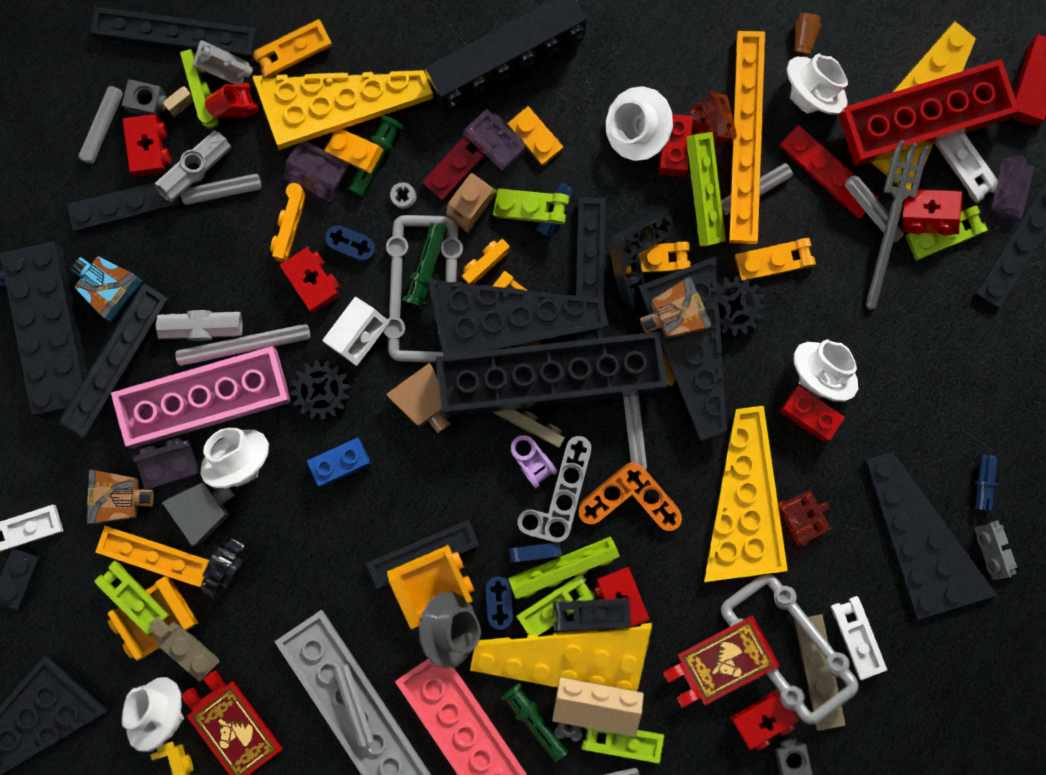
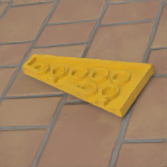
M954 22L894 92L963 71L976 38L957 22ZM933 143L915 148L911 164L917 165L921 152L926 146H929L925 159L926 162ZM908 151L900 153L898 162H905ZM892 156L871 163L888 176ZM897 168L895 174L901 175L902 168ZM909 170L908 177L914 178L915 171ZM893 180V182L899 185L898 180ZM906 182L905 189L911 190L912 183Z
M396 71L383 75H373V72H364L363 75L348 76V73L305 74L304 77L289 78L287 75H277V78L253 76L279 150L433 99V93L424 71Z
M764 406L735 410L704 582L788 571Z
M651 623L641 624V627H623L602 631L587 629L553 633L552 636L542 637L528 635L527 638L513 640L509 637L479 640L474 648L470 670L558 687L560 678L637 692L650 636Z

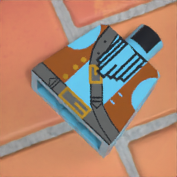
M80 257L71 267V271L81 277L75 288L102 317L112 322L142 282L136 275L101 257H97L92 264H89Z

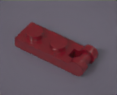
M474 127L465 134L463 139L422 182L442 202L494 146L489 140L484 141L479 136L480 132ZM471 144L478 149L473 155L467 150Z

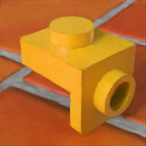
M173 742L163 744L157 747L158 752L150 755L152 760L168 756L173 775H191L190 772L193 771L191 758L189 755L185 756L182 744L175 747Z

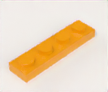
M104 526L96 549V553L198 587H203L206 579L202 577V574L207 566L208 559L109 526Z

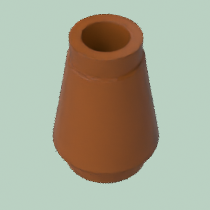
M799 13L798 19H795L796 53L811 54L822 26L820 16Z

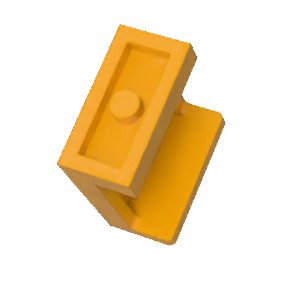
M449 545L387 571L390 585L411 629L419 626L423 610L429 601L440 593L455 592L464 596L467 604L473 602L470 595L474 591L472 583L468 576H462L459 569L464 568L458 552L452 554Z
M163 577L155 582L154 586L146 590L170 615L164 621L168 626L172 622L175 624L179 623L184 630L188 631L199 624L171 577ZM120 607L108 612L111 618L108 620V623L115 634L120 633L125 641L123 648L130 658L134 657L136 660H142L160 648L155 642L158 636L154 632L148 636Z

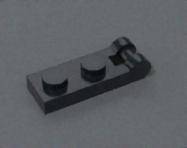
M630 598L552 602L553 611H556L555 631L632 626ZM567 610H573L574 620H567Z

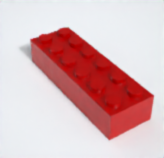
M1000 59L844 107L838 117L854 165L857 167L892 156L901 140L904 141L901 149L902 153L908 151L913 143H916V148L1009 120L1019 112V108L1003 61Z

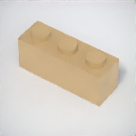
M560 678L552 721L636 737L642 712L643 693Z

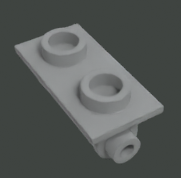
M200 40L192 66L232 84H242L243 78H248L251 75L252 67H249L247 61Z

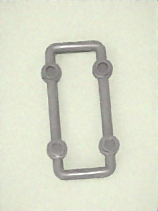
M403 215L394 221L392 237L386 244L387 252L392 257L390 311L389 318L387 319L389 324L383 331L388 337L389 355L396 361L436 362L437 356H443V351L399 350V339L403 337L406 330L404 322L400 319L402 258L406 256L409 249L406 239L403 238L404 226L430 227L431 222L447 227V239L442 242L441 252L446 258L445 281L456 282L457 259L463 253V246L458 239V225L451 217Z
M762 574L728 598L722 604L721 614L730 627L744 620L738 619L732 609L766 584L769 585L775 593L774 602L776 606L790 612L826 658L827 671L832 676L841 677L847 685L846 688L811 713L803 704L804 696L802 691L798 687L790 686L777 668L766 673L782 693L781 702L786 709L795 710L805 723H818L857 693L858 682L849 671L848 658L842 653L834 652L798 606L795 591L789 586H783L774 575Z

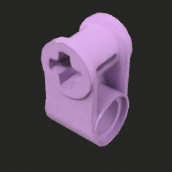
M519 436L512 442L511 453L535 489L539 487L538 483L549 475L558 473L551 461L542 453L532 438ZM525 440L530 444L531 451L527 456L517 454L515 450L517 442ZM543 466L545 467V468H544L542 471H540L538 474L534 475V473H535L537 470H539V469L542 468Z

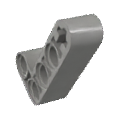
M576 436L569 440L549 513L546 514L535 510H526L521 513L518 518V526L522 533L552 542H561L568 537L591 453V445L586 438ZM577 442L582 443V448L586 449V453H581L578 459L579 463H584L583 467L575 463H566L567 458L573 461L575 451L571 449V446H576ZM567 469H575L579 473V480L576 483L569 484L564 480L563 474ZM567 495L571 498L572 506L569 510L562 511L557 507L556 500L559 496ZM534 515L538 519V526L535 530L530 531L523 527L522 520L525 516ZM560 522L564 525L565 533L562 537L555 538L550 534L549 527L552 523Z

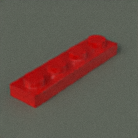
M798 125L779 147L860 219L866 211L844 185L854 174ZM870 190L871 193L878 200L879 197L872 190Z

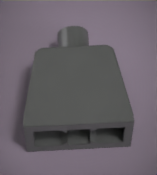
M201 483L162 503L190 544L198 546L229 516L223 504L235 495L230 487L217 488L212 491L208 484Z

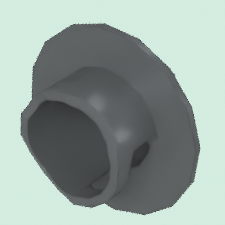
M445 592L438 594L429 601L422 612L419 624L420 643L424 654L429 660L443 668L456 667L468 658L479 642L481 630L470 603L467 604L464 596L455 592Z

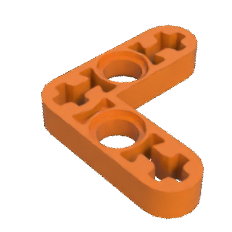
M636 462L623 466L583 499L579 505V517L587 524H596L633 495L663 530L673 531L681 525L682 521L679 508L645 468ZM628 471H640L638 474L639 480L643 484L646 480L650 483L643 485L639 492H636L639 485L634 479L627 480L629 477ZM615 486L620 490V496L616 500H608L605 497L604 492L608 487ZM651 489L659 493L658 501L652 504L647 503L643 499L644 493ZM599 495L602 502L608 507L604 509L601 504L596 508V516L591 514L586 516L585 506L589 505L592 508L598 504V499L595 497ZM664 501L667 502V504L663 505L664 509L669 514L676 513L673 523L670 521L663 522L665 519L664 514L658 508H660Z

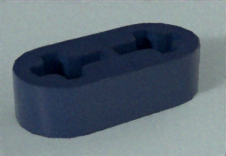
M338 225L331 227L326 232L325 239L327 245L337 253L360 262H368L375 256V244L372 239ZM339 232H342V237L349 241L348 245L342 242L334 245V240L331 238L332 235L337 236ZM365 242L370 252H364L360 256L359 250L352 247L353 243L362 246Z
M561 542L508 549L510 563L562 556Z
M497 576L490 579L486 585L487 615L490 625L495 629L502 630L511 624L513 618L511 586L507 579ZM495 581H501V585L507 588L501 594L502 601L498 602L496 600V593L490 590V587L495 586ZM498 604H502L503 613L509 616L508 619L504 620L503 625H498V621L492 619V615L497 614Z

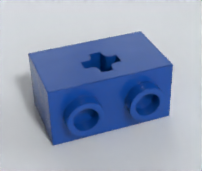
M359 438L353 439L307 461L317 485L321 488L372 465Z

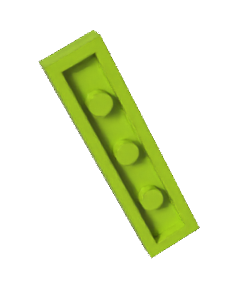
M713 132L686 136L700 246L724 242L726 239Z
M608 537L508 579L516 599L529 597L535 594L537 590L547 586H556L562 580L571 576L583 575L593 567L608 565L620 556L612 538Z

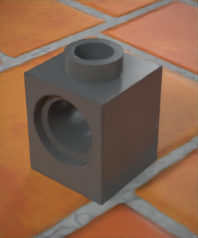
M128 79L122 106L130 113L143 116L156 114L159 118L160 113L166 109L163 103L167 96H165L166 93L160 86ZM145 95H152V101L149 104L141 105V99Z
M797 739L781 741V746L774 748L780 775H812L806 744L798 742ZM791 753H798L800 761L795 767H788L786 764L787 756Z

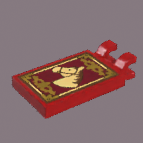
M753 615L681 652L678 654L681 663L667 669L663 673L668 682L684 674L691 687L690 690L677 697L681 707H684L699 698L706 705L780 665Z
M215 670L203 678L213 690L206 697L201 699L193 687L181 695L185 703L193 710L187 717L229 775H249L283 748L233 681L226 686Z

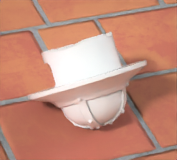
M820 54L815 55L812 59L795 57L789 61L787 74L792 84L790 99L793 100L794 104L798 105L807 114L815 111L835 115L840 114L847 105L844 88L848 85V81L838 61L832 57Z
M644 86L630 88L618 95L610 106L606 118V132L612 148L622 157L634 161L646 160L660 153L669 141L673 128L672 111L667 100L658 91Z
M828 339L822 343L806 342L797 347L794 352V365L800 376L799 384H801L803 389L816 398L825 397L832 401L845 402L855 396L858 390V380L855 375L857 368L849 348L842 343L831 342Z
M226 428L217 431L207 440L204 446L203 453L205 458L201 463L200 473L204 482L213 488H228L234 485L238 487L258 477V469L263 465L268 455L269 443L264 434L256 430Z
M157 678L146 686L132 689L126 697L122 713V725L127 729L130 744L138 751H152L161 746L168 737L171 738L184 719L180 710L181 693L177 684L169 678Z

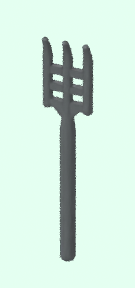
M903 140L898 143L893 153L884 192H891L894 200L890 208L866 301V308L869 310H874L877 306L901 213L902 201L908 196L911 198L916 197L929 146H926L921 152L917 165L911 164L917 146L916 143H913L908 150L904 163L898 162L904 144ZM897 168H902L901 175L895 174ZM909 170L915 171L914 178L908 177ZM893 180L899 181L898 187L892 186ZM906 182L912 183L911 190L905 189Z

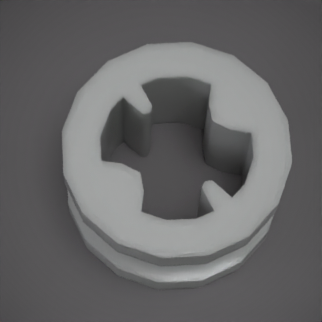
M398 183L391 189V200L397 207L405 209L415 203L416 193L408 183ZM401 189L404 192L406 189L410 191L407 194L409 199L406 202L401 199V202L397 201L399 198L397 192Z

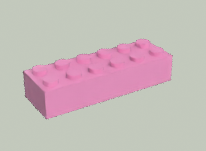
M273 346L111 393L125 446L132 449L291 403L278 352Z

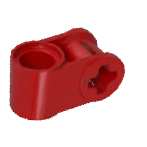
M248 83L226 84L205 99L207 111L215 118H245L259 110L258 106L253 103L249 92L251 87Z

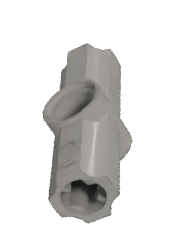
M213 131L193 150L184 152L180 161L155 183L159 193L166 200L173 202L193 183L201 181L205 176V172L231 150V146L226 138L219 132ZM190 163H196L200 167L191 170L186 166Z
M193 310L188 311L187 314L157 315L156 331L158 339L188 338V340L205 341L212 340V337L242 336L243 321L241 312L212 313V311Z

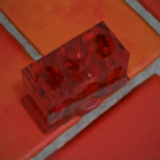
M711 91L709 96L690 106L695 125L692 127L691 135L713 132L714 148L730 139L735 140L737 138L728 97L725 94Z
M811 490L805 491L787 501L782 500L778 502L779 512L796 545L799 547L807 545V541L831 530L823 515L824 512L830 510V506L826 501L818 505ZM801 499L805 501L804 506H802L800 503ZM807 511L811 513V518L807 517ZM814 523L818 527L817 531L813 528Z

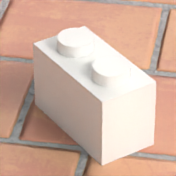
M355 297L322 341L357 366L389 324V321L374 308Z

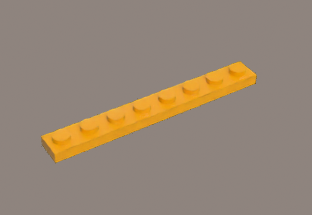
M738 31L729 243L757 244L765 32Z

